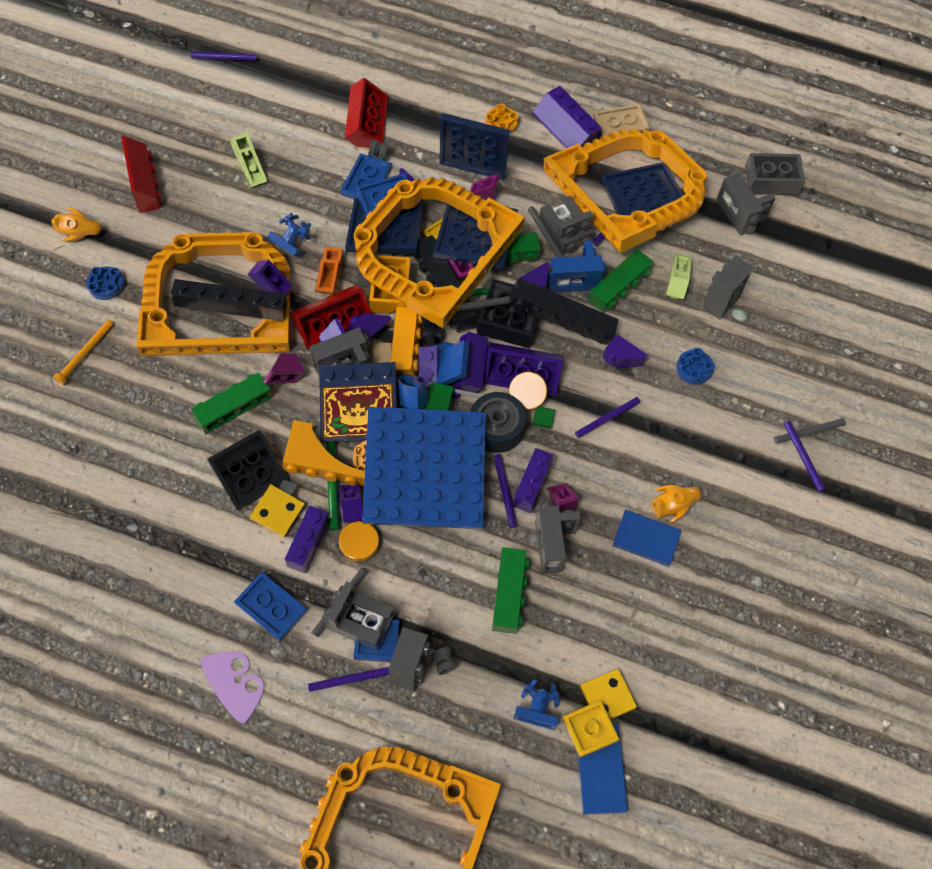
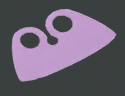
M223 652L202 657V669L217 697L237 721L245 723L255 710L264 690L262 679L255 674H250L242 678L240 683L234 682L236 676H242L249 668V660L243 653ZM235 658L244 660V667L240 671H235L231 667V663ZM250 679L258 681L259 687L255 692H248L245 688L246 682Z

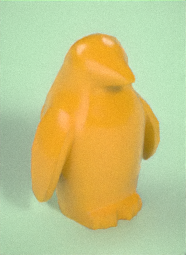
M66 207L65 209L72 213L56 214L52 219L55 232L70 236L62 239V241L76 242L85 236L97 235L101 231L99 222L89 219L84 213L75 208Z
M662 486L655 490L665 492L652 499L651 506L657 518L676 515L670 520L673 523L684 517L690 506L701 499V491L697 487Z

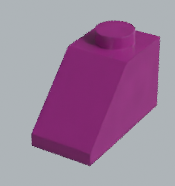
M283 353L278 356L263 382L265 385L297 383L305 371L296 354Z

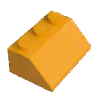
M374 256L387 268L409 279L411 257ZM371 284L369 299L371 313L389 314L395 311L396 307L406 306L405 302L398 300L395 296H391L388 292L382 291L379 287Z

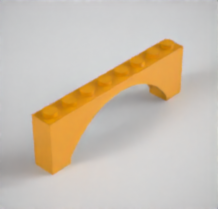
M293 420L283 458V470L292 474L303 473L312 478L317 476L323 477L332 482L338 480L348 485L357 484L364 486V470L352 468L328 453L315 436L312 423Z

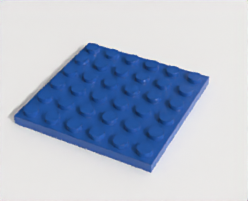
M368 407L362 524L482 529L486 413Z

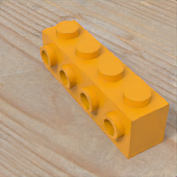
M407 306L396 307L390 362H396L397 378L401 374L416 376L417 371H419L418 355L419 347H421L420 339L423 338L421 325L424 323V317L410 310Z

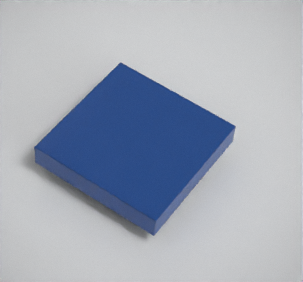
M463 340L440 351L437 383L447 385L466 377L468 372L467 362L470 354L469 342Z

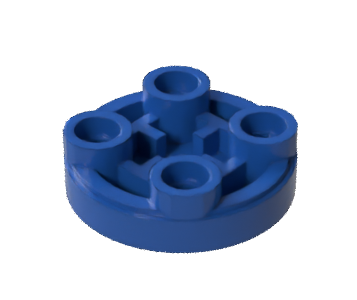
M108 266L92 268L86 282L89 293L99 300H110L117 297L122 292L125 284L120 270L116 267Z
M701 348L685 351L680 355L676 364V370L680 378L694 385L707 382L715 368V364L710 356L703 352Z

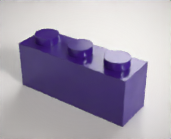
M469 331L462 335L459 341L465 340L469 342L468 372L466 377L453 383V388L476 393L484 385L483 374L489 346L488 338Z
M535 448L514 496L513 507L531 513L551 466L553 454Z
M309 505L286 554L285 562L287 567L306 574L329 523L328 512Z

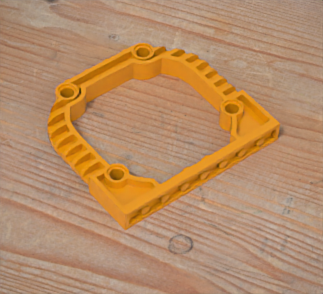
M622 129L618 133L611 132L608 136L604 135L599 140L594 139L592 143L587 142L583 147L576 144L544 158V172L567 197L572 196L582 213L592 212L594 215L592 224L620 253L656 237L657 231H662L665 227H671L674 223H680L683 219L690 218L691 215L698 212L704 201L707 180L706 171L662 131L650 132L643 130V133H640L637 129H629V131ZM625 150H641L649 157L660 158L683 180V190L686 194L648 213L637 210L631 215L611 214L606 216L597 206L596 202L592 201L587 196V193L574 181L577 175L587 173L588 166L599 160Z
M429 177L423 181L416 179L412 182L401 180L394 188L388 191L383 200L378 202L377 207L372 212H369L364 222L357 226L354 232L357 265L363 277L372 285L388 292L391 296H395L398 300L405 302L410 310L444 328L523 230L525 217L489 197L487 200H484L481 196H477L473 192L465 190L464 187L456 185L455 182H449L443 178L435 179L434 177ZM423 199H436L445 202L475 218L478 228L489 233L493 246L485 256L482 255L477 266L469 271L467 278L459 288L453 285L433 287L428 281L414 283L387 268L374 257L378 249V237L402 209L413 208Z
M209 232L179 234L173 238L171 244L163 247V251L156 253L147 264L144 273L142 307L139 308L136 344L140 356L290 352V290L286 294L288 307L284 321L262 319L251 330V337L177 339L176 333L170 329L171 324L167 312L163 309L164 283L168 272L174 265L189 263L195 260L197 256L243 255L247 260L253 262L269 259L290 282V269L285 257L271 244L263 241L259 233Z
M375 748L359 756L352 764L342 763L336 769L335 774L330 775L326 787L329 788L327 794L322 796L318 803L317 809L320 810L317 818L313 817L308 831H311L308 841L304 839L299 851L302 854L300 858L301 869H308L306 862L311 857L318 859V865L314 869H330L331 860L326 849L347 796L355 794L362 788L367 775L385 770L397 772L439 788L443 791L442 795L446 803L449 805L458 804L461 807L468 824L477 827L469 851L463 852L459 863L463 866V869H472L501 784L451 765L450 767L403 748ZM349 770L353 772L352 779L348 781L341 779L344 771ZM451 787L458 788L460 791L459 796L455 798L450 797L447 792L448 789Z

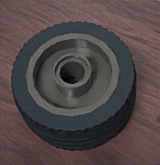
M491 392L481 396L472 406L470 412L486 413L485 451L504 453L520 443L525 433L527 418L523 405L516 397L504 392Z

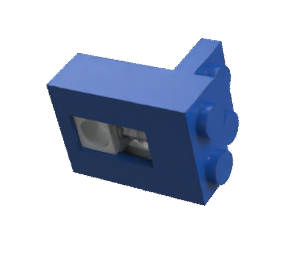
M592 241L584 242L581 256L551 258L550 267H552V272L548 273L549 290L555 293L590 291L603 280V273H606V264L602 262L601 255H596V248H593Z

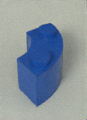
M401 374L397 378L398 403L408 409H422L427 406V383L420 382L419 376Z

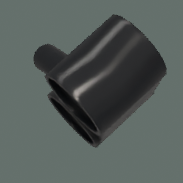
M424 318L422 343H428L429 345L440 343L442 327Z

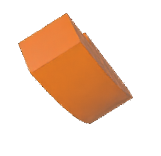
M324 248L315 292L334 294L342 266L343 249Z

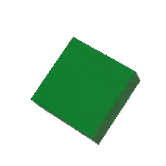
M541 406L537 407L532 425L551 429L555 410Z

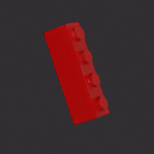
M365 77L351 86L344 138L356 147L370 148L372 139L377 140L379 143L384 141L388 95Z
M121 136L131 192L139 213L160 209L159 202L162 199L160 191L156 190V188H159L157 177L154 178L153 176L156 174L154 164H151V161H154L152 151H148L145 143Z
M354 285L289 313L306 349L309 350L310 346L320 343L319 335L334 319L338 318L344 331L348 332L347 326L351 323L349 320L358 313L360 316L363 313H371L362 288Z

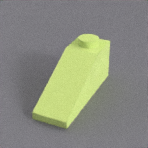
M248 132L231 138V146L251 188L266 183V176Z
M675 253L666 295L671 298L684 299L690 280L692 257Z

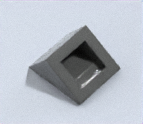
M358 270V286L369 287V281Z
M283 480L278 489L292 496L298 485Z

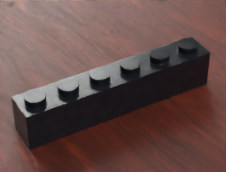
M431 235L418 241L417 253H412L415 260H418L420 271L426 275V281L430 282L433 287L453 285L459 288L460 283L448 261L433 257L436 244L434 236ZM474 309L457 311L449 321L451 327L454 326L458 333L477 326V314Z
M521 278L512 286L508 305L515 309L530 313L534 317L547 320L549 323L564 327L566 330L579 333L581 336L596 340L600 344L607 345L615 338L618 324L617 318Z
M179 279L174 280L170 293L174 307L284 321L288 307L286 294Z

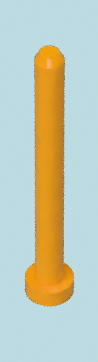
M107 320L60 373H55L53 379L59 384L64 385L67 382L66 377L113 326V322Z

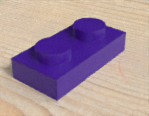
M419 347V381L431 384V382L437 383L439 347Z

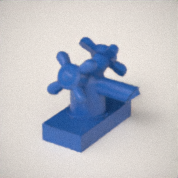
M290 213L284 219L279 220L280 224L285 223V225H288L284 235L282 236L279 233L270 231L267 238L292 255L302 258L305 251L296 246L295 243L299 236L301 238L306 236V239L310 240L311 224L301 221L302 227L294 222L299 216Z
M534 679L525 686L521 694L523 699L527 694L532 697L530 708L526 709L517 706L513 719L554 731L557 726L558 717L547 715L546 709L550 701H553L555 708L559 706L560 699L556 685H551L550 693H547L544 689L538 692L535 689L538 681Z

